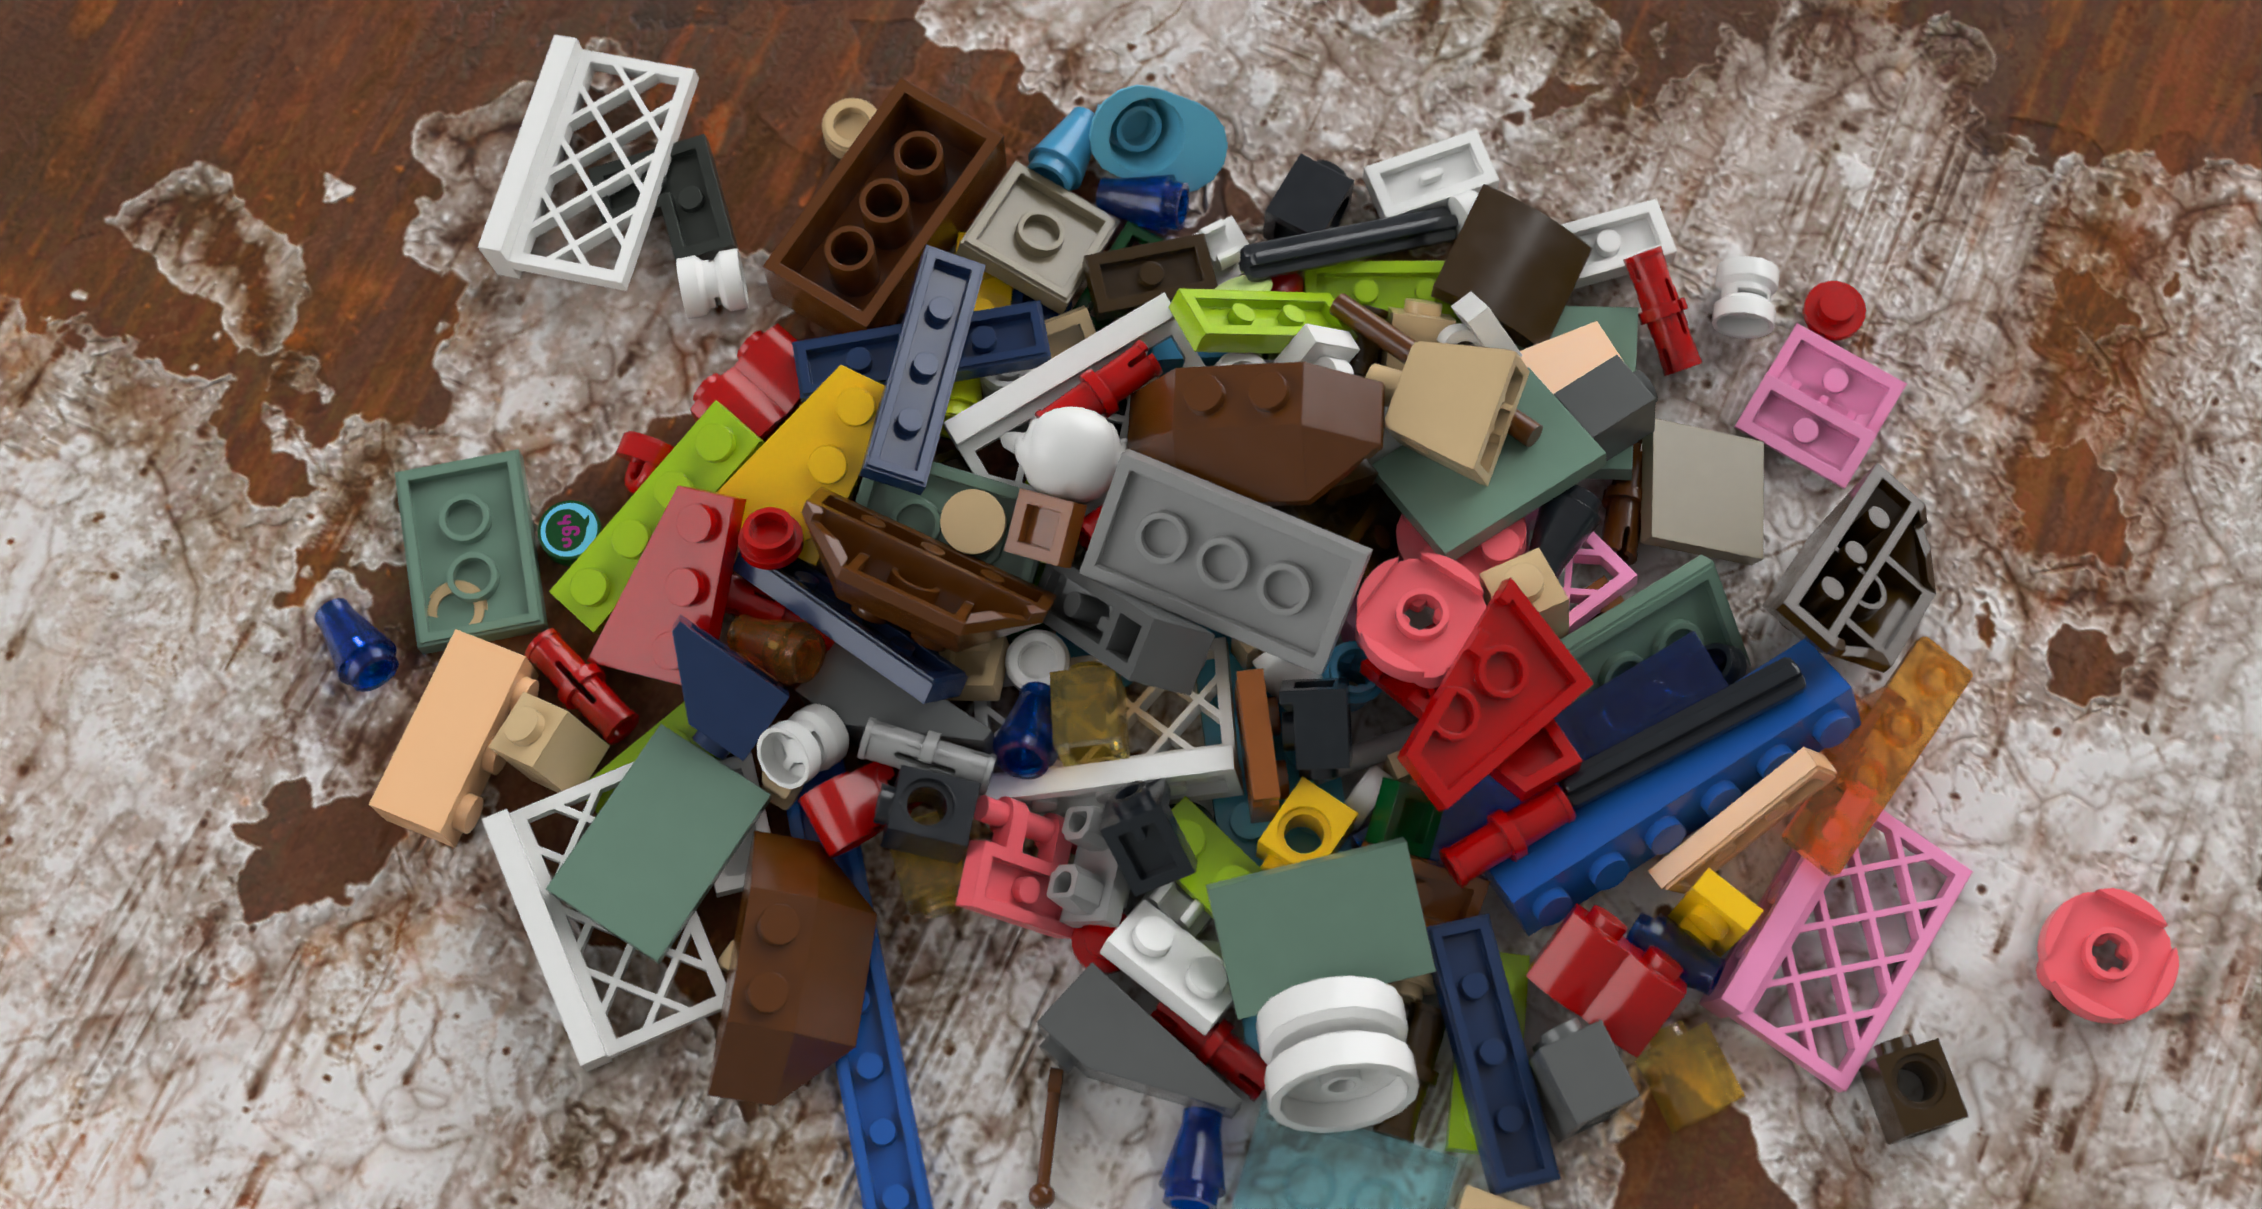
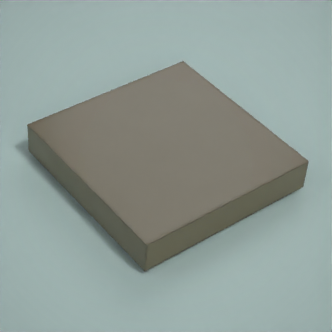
M1015 160L960 241L955 255L985 264V272L1036 301L1041 300V304L1056 313L1063 314L1086 280L1082 266L1084 256L1103 252L1116 233L1120 220Z
M1655 418V431L1642 439L1640 543L1696 555L1702 554L1706 557L1751 566L1763 560L1764 442Z

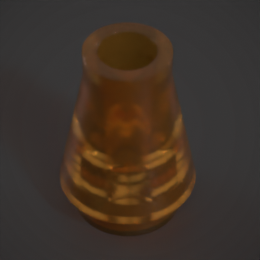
M742 614L733 620L727 633L729 648L743 654L783 684L806 683L812 680L820 671L825 659V641L820 634L816 633L814 627L807 622L755 618Z

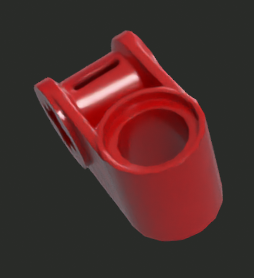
M874 761L854 772H846L833 777L800 797L799 802L829 858L840 856L884 831L885 825L873 823L882 783L894 786L900 769ZM914 802L908 805L907 810L909 815L912 813L913 809L917 808L923 802Z

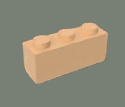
M455 629L369 803L386 821L456 848L462 833L468 834L473 830L483 809V798L480 796L490 775L500 773L507 762L488 746L523 692L535 697L538 696L539 682L536 680L539 674L527 657Z

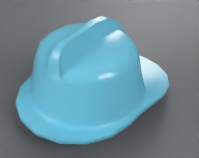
M1133 85L1120 89L1103 101L1102 104H1098L1089 133L1092 154L1103 169L1117 177L1160 192L1173 194L1196 191L1211 182L1224 165L1228 148L1225 128L1213 111L1196 101L1146 85Z

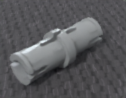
M870 717L861 740L857 758L869 759L898 769L901 768V765H906L981 783L978 795L982 796L986 795L997 755H989L940 740L942 733L930 729L927 735Z

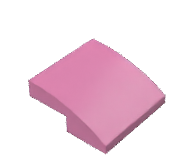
M1796 323L1734 428L1755 440L1763 441L1767 447L1845 489L1907 383Z

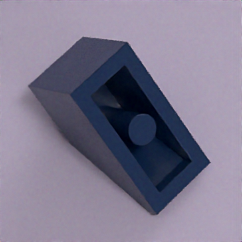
M680 614L673 624L672 635L688 724L697 730L692 738L705 750L722 760H725L728 754L732 753L744 762L758 742L759 736L769 727L789 699L788 688Z

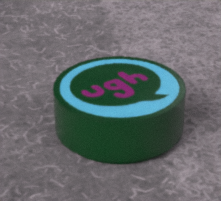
M567 500L551 506L543 514L538 525V539L551 560L559 565L571 567L604 528L598 515L589 505L580 501Z

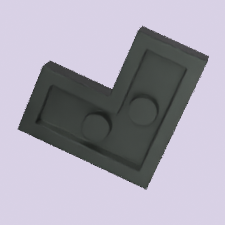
M704 134L673 143L670 154L672 160L666 176L664 175L662 189L651 219L664 216L675 261L677 258L696 256L701 260H714L719 251L735 249L738 246L709 141ZM655 149L628 156L627 159L633 165L653 154ZM618 159L589 168L588 171L591 182L595 187L626 168L621 160ZM647 172L643 173L642 178H640L642 184L645 181ZM633 182L609 197L606 195L601 200L614 219L636 206L640 192ZM599 209L602 224H605L607 221Z

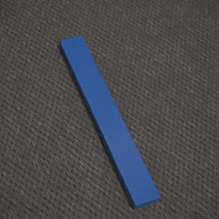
M844 758L828 770L819 771L812 780L805 783L794 804L786 810L791 837L821 843L799 799L823 782L846 773ZM860 845L840 856L834 857L833 860L874 910L862 846ZM876 921L856 1047L835 1062L863 1209H934Z

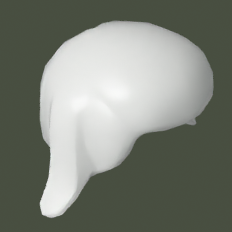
M1082 407L1053 409L1044 413L1040 418L1034 419L1026 432H1006L1001 437L1003 447L1015 454L1016 460L1024 470L1028 483L1036 492L1076 503H1087L1098 499L1109 490L1121 454L1128 449V438H1119L1118 432L1112 423H1109L1105 417L1097 412Z

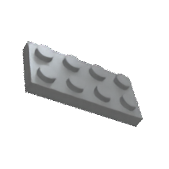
M1127 449L1121 454L1079 573L1322 675L1328 666L1373 549L1141 453Z

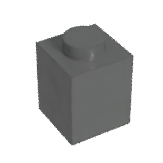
M1618 355L1613 356L1554 393V396L1606 452V461L1655 431V406L1658 401L1656 390L1643 372L1640 370L1632 372Z

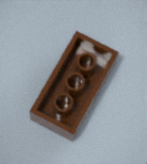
M901 77L762 266L772 298L834 335L895 325L899 314H905L921 254L925 246L929 245L949 252L958 239V232L965 230L1007 171L1004 135Z

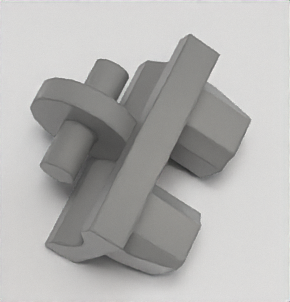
M1076 806L1067 809L1061 832L1064 834L1065 840L1078 845L1073 864L1059 865L1051 873L1046 896L1063 908L1060 922L1073 928H1082L1084 925L1119 927L1122 912L1126 910L1129 893L1132 892L1100 832L1104 808Z

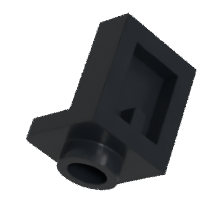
M1165 778L1148 784L1144 781L1128 783L1117 789L1105 804L1100 832L1134 896L1196 873L1197 859L1169 807L1171 789Z

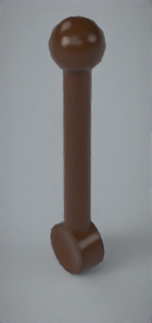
M1050 1067L1037 1182L1030 1188L1028 1193L1031 1205L1037 1209L1050 1207L1055 1199V1192L1052 1186H1050L1064 1077V1071L1056 1067Z

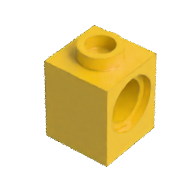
M1302 776L1257 842L1256 857L1264 861L1260 868L1265 871L1338 853L1354 830L1358 812ZM1306 827L1318 835L1321 846L1311 853H1298L1287 845L1284 836L1294 828Z

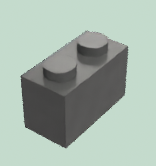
M1578 1018L1569 1020L1542 1034V1041L1531 1047L1534 1055L1529 1060L1542 1111L1558 1143L1618 1115L1640 1096L1602 1020L1582 1028Z

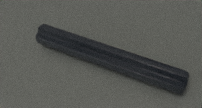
M1439 207L1247 244L1240 250L1241 260L1238 265L1240 272L1245 273L1249 281H1258L1452 242L1456 238V227L1459 223L1456 215L1451 214L1449 208Z
M1783 657L1583 761L1578 772L1558 782L1559 787L1573 808H1581L1803 693L1807 688L1803 673L1790 657Z

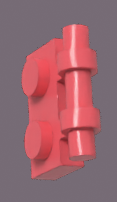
M985 795L980 796L977 799L973 818L988 824L993 837L991 842L987 840L969 841L955 906L1056 939H1072L1074 928L1060 922L1063 908L1046 896L1051 873L1059 865L1068 864L1070 853L1076 855L1078 845L1065 840L1064 834L1061 832L1065 817L1051 812L1043 816L1030 812L1026 803L1007 796L1001 797L998 800ZM1025 838L1034 840L1035 846L1038 848L1037 858L1022 853Z

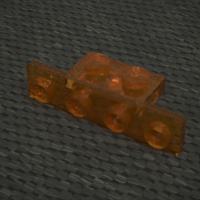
M1923 636L1914 641L1883 687L1861 698L1854 694L1861 726L1854 729L1842 743L1831 748H1825L1819 752L1825 755L1838 772L1835 775L1836 778L1800 805V809L1782 833V840L1827 876L1832 877L1840 874L1973 678L1972 671L1930 638Z

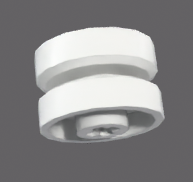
M1356 976L1320 978L1286 989L1270 998L1258 1011L1256 1031L1260 1056L1268 1065L1264 1079L1269 1113L1279 1124L1297 1131L1330 1133L1352 1131L1381 1123L1401 1113L1416 1099L1419 1082L1413 1053L1406 1045L1408 1025L1403 999L1393 986L1377 979Z

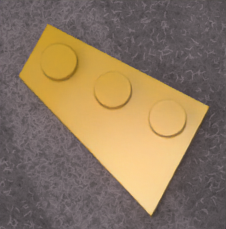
M840 365L716 492L746 499L741 528L746 518L754 511L766 507L780 508L797 520L802 528L804 546L798 558L818 566L821 558L801 513L806 500L820 487L850 500L861 477L859 474L884 389L883 384Z

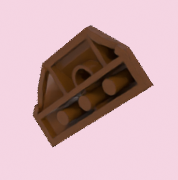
M1308 362L1175 368L1130 394L1127 447L1267 506L1311 505L1345 479L1366 458L1369 460L1383 449L1385 386L1380 381Z
M820 487L806 500L801 513L836 597L851 604L852 612L866 621L876 624H886L888 621L910 631L911 639L927 649L943 652L947 648L958 653L1041 624L1057 597L1054 593L969 554L962 553L952 546L826 488Z
M756 830L753 832L706 1096L775 1106L856 1047L877 914L833 858H829L820 842Z

